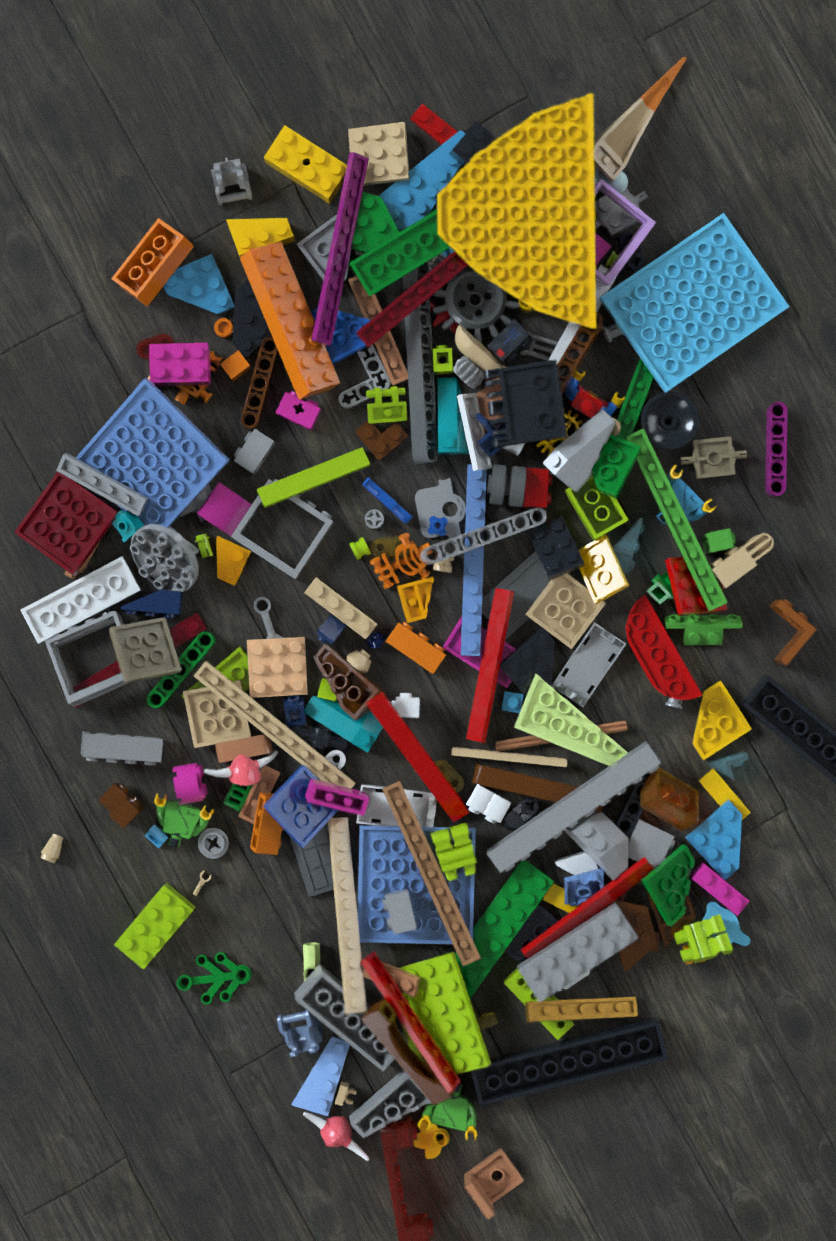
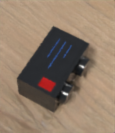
M514 319L487 347L508 366L518 359V355L523 350H527L531 346L534 338Z

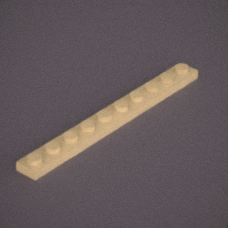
M205 661L195 673L194 677L299 763L305 765L321 781L347 788H352L356 784L208 661Z
M348 817L331 818L328 821L345 1013H364L367 1010L363 969L360 962L362 959Z

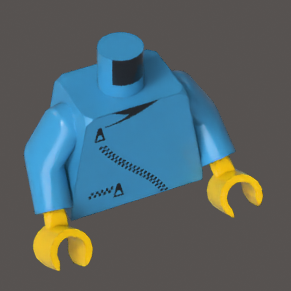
M674 465L667 478L688 522L696 521L708 512L715 510L717 505L714 508L708 506L712 499L704 503L681 480L680 477L683 469L680 473H675L674 469L677 465ZM660 512L656 517L665 524L666 521Z

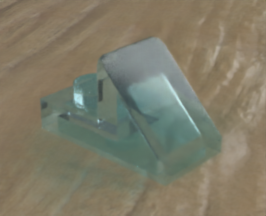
M743 751L707 761V765L734 780L730 765L733 764V767L744 765V761L749 759L747 752Z

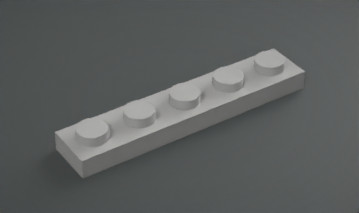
M68 453L63 454L56 470L137 516L142 514L149 499Z

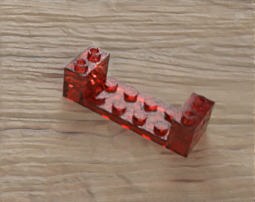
M411 1118L392 1121L385 1125L380 1133L398 1240L431 1241V1237L434 1236L432 1218L428 1219V1213L407 1216V1205L402 1203L405 1196L403 1184L399 1185L401 1182L400 1165L396 1166V1163H398L397 1150L415 1147V1140H418L416 1123L412 1124Z

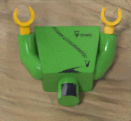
M157 793L154 800L156 813L163 832L171 834L169 845L180 847L182 838L190 839L192 836H197L207 827L209 819L214 813L213 809L208 813L205 810L206 806L201 809L187 804L180 805L177 801L167 800V794L164 795V799H160Z
M459 1083L456 1086L451 1098L436 1105L427 1103L422 1114L423 1118L418 1122V1128L421 1126V1122H425L427 1125L426 1131L432 1123L466 1131V1140H468V1134L472 1133L474 1134L475 1141L477 1138L475 1130L476 1113L472 1102L468 1101V1096L461 1094L463 1084Z

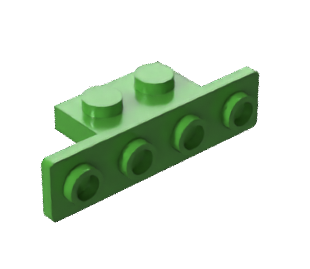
M677 614L664 616V623L667 629H684V645H722L724 628H743L741 616L735 614L727 616L715 614L708 616H698L696 614L689 616H679Z

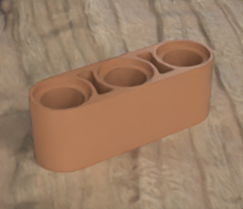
M265 734L215 744L218 763L232 761L240 754L252 757L273 752L271 739Z

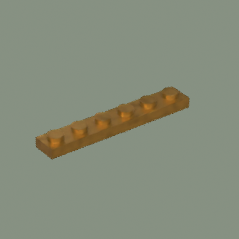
M636 997L525 1002L527 1022L638 1016Z

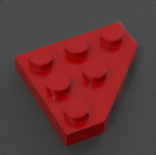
M671 557L665 560L678 615L717 613L727 610L726 604L711 611L708 610L683 557Z

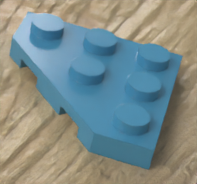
M212 254L176 269L164 285L168 296L180 299L216 315L234 308L233 301Z
M729 799L685 836L724 880L739 869L742 813Z

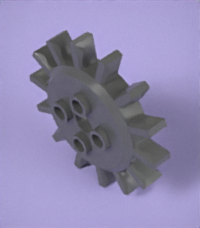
M470 266V268L462 270L447 283L446 290L440 289L433 295L435 297H443L445 304L436 306L432 311L433 314L448 313L450 318L444 322L442 326L443 331L449 329L453 323H456L458 326L462 325L466 330H474V337L481 343V330L488 328L491 336L495 339L499 332L495 328L494 323L499 320L508 326L512 320L505 316L503 311L505 308L518 309L519 303L507 301L506 291L479 275ZM469 284H472L474 286V290H468L467 286ZM484 294H490L491 299L486 300ZM478 295L480 303L478 305L471 304L470 296ZM463 301L465 307H459L458 302ZM480 310L482 316L477 317L475 311Z

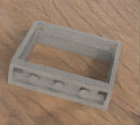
M268 479L265 486L278 480L274 479V481H271L270 479ZM299 494L288 498L325 523L296 568L293 569L241 535L262 503L258 495L231 537L297 580L334 522L331 520L333 516L324 510L321 513L315 510L316 505L308 500L303 502L299 499L301 496Z
M105 612L102 614V617L88 619L85 621V624L79 627L72 626L67 629V632L54 634L53 637L45 641L69 705L75 707L126 685L123 675L120 673L74 693L58 650L60 646L116 623L117 626L124 625L118 612Z

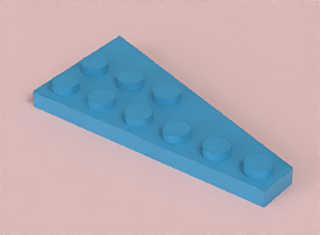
M461 130L458 131L409 171L410 180L395 182L379 195L397 229L402 231L431 213L437 204V194L451 182L461 167V164L449 153L466 133Z

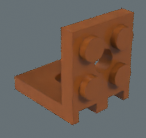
M773 600L769 607L798 630L774 659L779 665H787L817 629L807 622L808 618L803 613L795 612L792 609L793 605L787 600Z

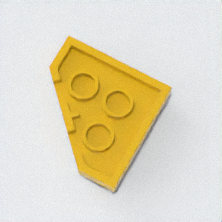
M721 681L716 682L703 691L692 741L702 760H705L752 729Z

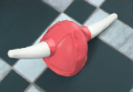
M275 750L267 757L259 760H251L247 756L240 754L234 759L230 767L220 770L205 769L204 772L216 777H229V780L234 784L253 785L260 780L259 769L271 762L278 754V751Z
M303 1113V1116L321 1129L320 1133L326 1146H344L366 1161H369L370 1158L351 1139L352 1129L345 1116H334L325 1121L313 1114Z

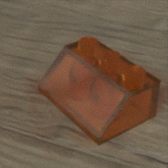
M659 767L650 774L641 790L640 807L675 828L684 831L699 822V791Z

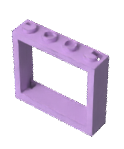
M601 179L597 182L594 181V197L600 190L642 224L605 275L595 269V278L603 285L608 286L656 222Z

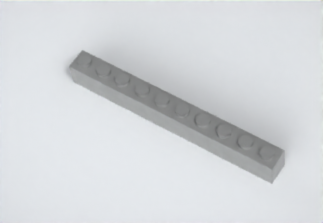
M645 741L487 849L488 856L500 873L504 870L505 872L511 870L515 866L514 863L518 860L524 861L531 855L530 852L543 848L547 844L546 841L551 838H558L563 833L562 830L567 827L572 828L578 824V819L583 816H590L594 813V808L609 803L613 795L622 794L627 790L626 787L631 783L634 785L641 781L644 774L656 771L661 762Z

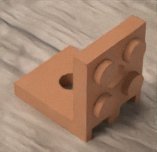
M502 1148L464 1174L466 1190L487 1219L494 1215L493 1203L524 1181V1178ZM500 1171L503 1176L501 1179L495 1180L492 1178V1173Z

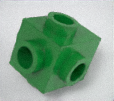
M668 571L662 575L658 573L651 580L653 584L647 592L660 605L667 598L671 600L674 596Z

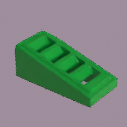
M233 783L223 804L240 812L253 785H247L248 788L245 790ZM234 790H237L243 793L244 796L241 797L233 792ZM233 797L241 802L240 804L235 803L230 798Z

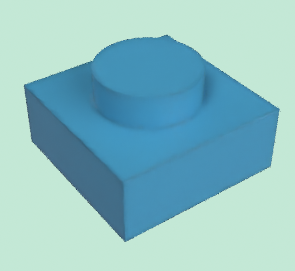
M504 691L501 710L520 713L524 694Z
M155 825L145 835L158 849L168 839L163 829Z

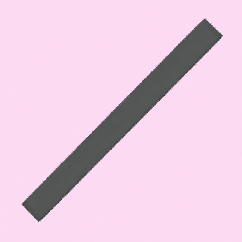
M428 263L423 264L403 277V292L407 291L428 273ZM429 298L405 318L412 456L414 462L418 465L434 463L438 459Z

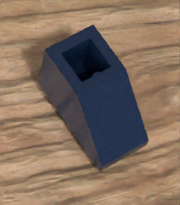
M331 614L316 633L319 634L318 639L324 644H334L347 626Z

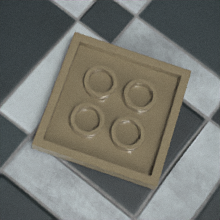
M165 617L110 627L109 633L125 684L181 672V666Z

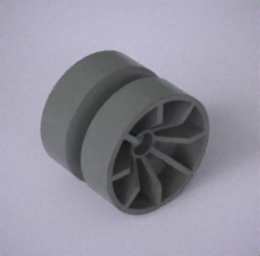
M493 464L492 475L489 474L487 493H490L489 504L502 505L505 495H508L509 506L522 507L526 467L513 466L510 476H507L506 465Z

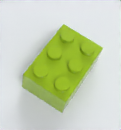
M593 475L590 476L578 492H575L570 487L564 491L593 541L628 521L617 499L598 491Z

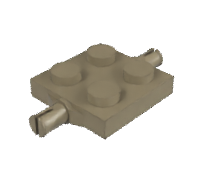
M731 436L693 440V454L690 457H681V465L693 464L696 479L735 475L736 459L747 458V451H735L732 446Z

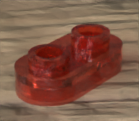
M159 334L140 341L137 344L136 352L140 358L150 360L149 353H144V349L149 347V344H162L164 341H167L168 344H174V340L168 334Z

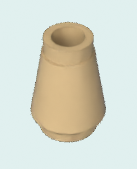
M52 834V837L41 851V858L55 863L57 859L59 860L63 837Z

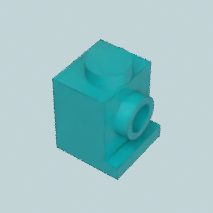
M123 510L119 511L115 517L116 520L112 523L123 537V542L132 538L135 532L144 526L138 516L128 510L126 512Z

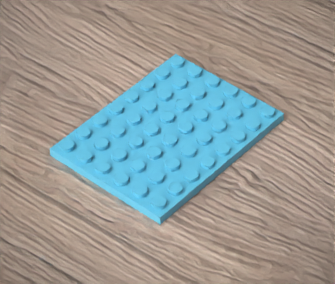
M724 213L599 298L665 393L790 307Z

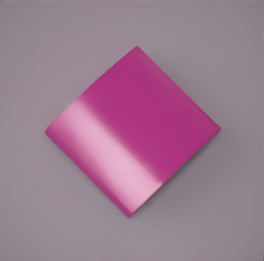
M218 482L197 514L229 536H232L252 504Z

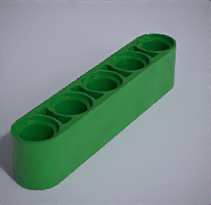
M201 632L183 652L178 660L180 664L186 667V673L184 675L176 673L163 676L147 696V703L150 707L159 708L164 706L214 646L216 639L212 633ZM204 635H208L211 638L208 646L203 645L201 642ZM191 650H196L199 654L195 661L189 657ZM167 679L172 680L174 683V687L171 690L165 688L164 684ZM155 694L161 696V703L159 705L154 704L152 701V697Z

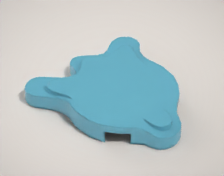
M709 902L706 906L703 920H708L712 916L720 914L730 943L736 942L742 946H748L750 938L741 932L737 917L731 911L720 907L716 902ZM713 934L711 937L715 938L717 935Z

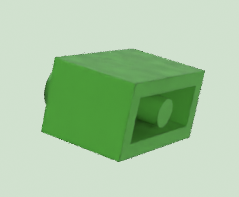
M730 528L706 533L701 536L705 554L734 548L733 544L736 543L734 532H731Z

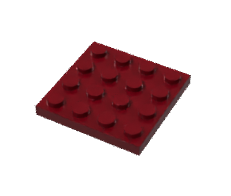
M57 471L14 533L75 576L110 528L118 512L77 482Z

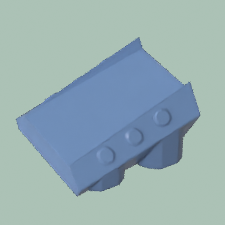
M598 868L566 877L565 904L577 906L604 888L603 870Z

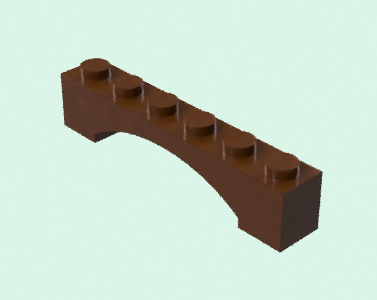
M384 999L368 1007L367 1012L362 1017V1021L431 1103L436 1105L451 1098L454 1090L449 1093L446 1091L430 1065L419 1058L401 1036L395 1022L397 1013Z

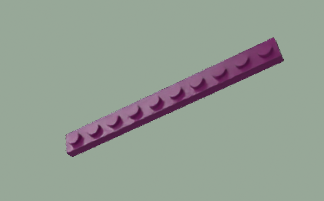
M355 152L349 153L312 335V341L326 346H331L369 161V158Z

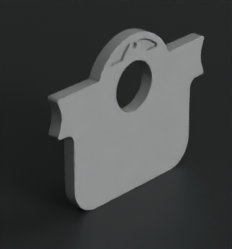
M451 479L439 480L438 486L417 491L415 501L422 535L426 538L440 537V534L434 533L431 535L428 533V528L430 527L429 518L435 516L436 518H447L448 523L445 527L447 533L445 535L449 536V539L460 536L459 522L465 516L466 506L460 496L453 494ZM447 502H453L457 506V513L452 517L446 516L442 511L443 505Z

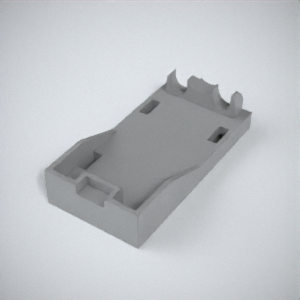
M594 622L553 682L552 687L581 707H584L626 643ZM587 637H590L586 645H584L583 642ZM612 653H614V658L611 662H609L608 659L610 658ZM568 668L569 670L564 677L561 676L564 670ZM591 685H593L594 688L592 689V691L590 692V694H588V693H587L588 689L590 688Z

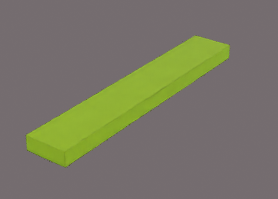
M363 447L258 488L257 493L264 508L366 468L370 466V462Z

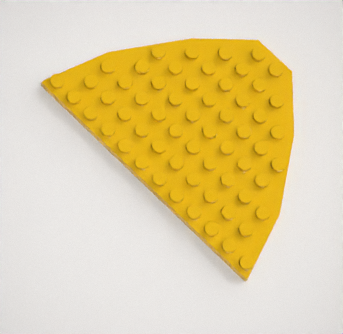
M590 93L562 105H556L534 113L523 123L495 140L490 146L478 152L454 176L451 182L437 194L438 235L479 275L537 312L596 329L593 93Z

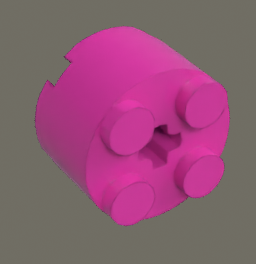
M192 763L173 767V772H177V777H173L177 799L181 798L179 804L203 801L207 795L206 783H202V776H204L203 766Z

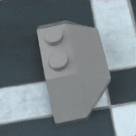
M594 812L588 817L583 816L578 819L579 822L574 827L565 828L564 831L613 881L628 868V837L603 812Z

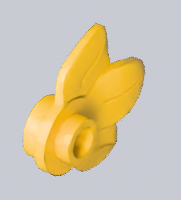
M421 1122L419 1127L421 1132L415 1135L412 1145L425 1149L426 1159L435 1158L440 1154L442 1147L448 1144L450 1139L449 1133L446 1129L438 1128L436 1124L432 1123L429 1129L425 1131L427 1125L425 1122ZM438 1134H442L444 1138L442 1140H438L436 1136Z

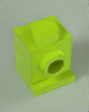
M447 345L436 346V349H433L434 375L453 374L452 348H448ZM441 357L446 359V362L443 364L439 362Z

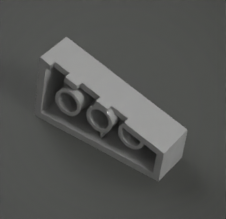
M83 731L81 755L86 757L87 761H98V758H106V762L117 763V760L120 759L125 760L127 764H137V761H144L145 765H156V762H161L163 739L144 736L130 737V735L121 734L111 735L107 733L89 734V732Z
M402 1070L349 1116L350 1124L364 1138L384 1128L388 1123L401 1119L402 1116L411 1111L414 1112L420 1109L419 1107L427 1103L430 1104L431 1101L413 1082L405 1070Z

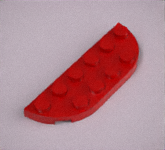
M646 595L642 596L630 610L626 624V636L649 681L660 693L672 699L691 700L703 696Z

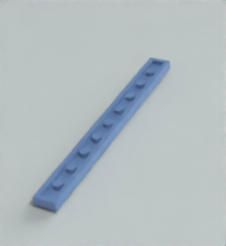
M472 464L467 465L465 533L485 526L487 469L473 471ZM482 531L480 537L484 541V532ZM465 538V547H469L470 541ZM484 545L464 552L461 656H480Z

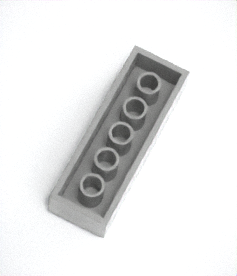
M614 902L517 965L538 1001L541 1002L637 940L638 937Z
M319 964L294 993L296 1001L379 1069L384 1071L394 1060V1057L362 1021L365 1012L345 1013L343 982ZM366 1002V1010H367L368 1007H370L371 1005H369V1004ZM398 1028V1030H399L401 1036L403 1037V1039L405 1040V1042L408 1044L409 1041H408L407 1037L405 1036L404 1032H402V1031Z

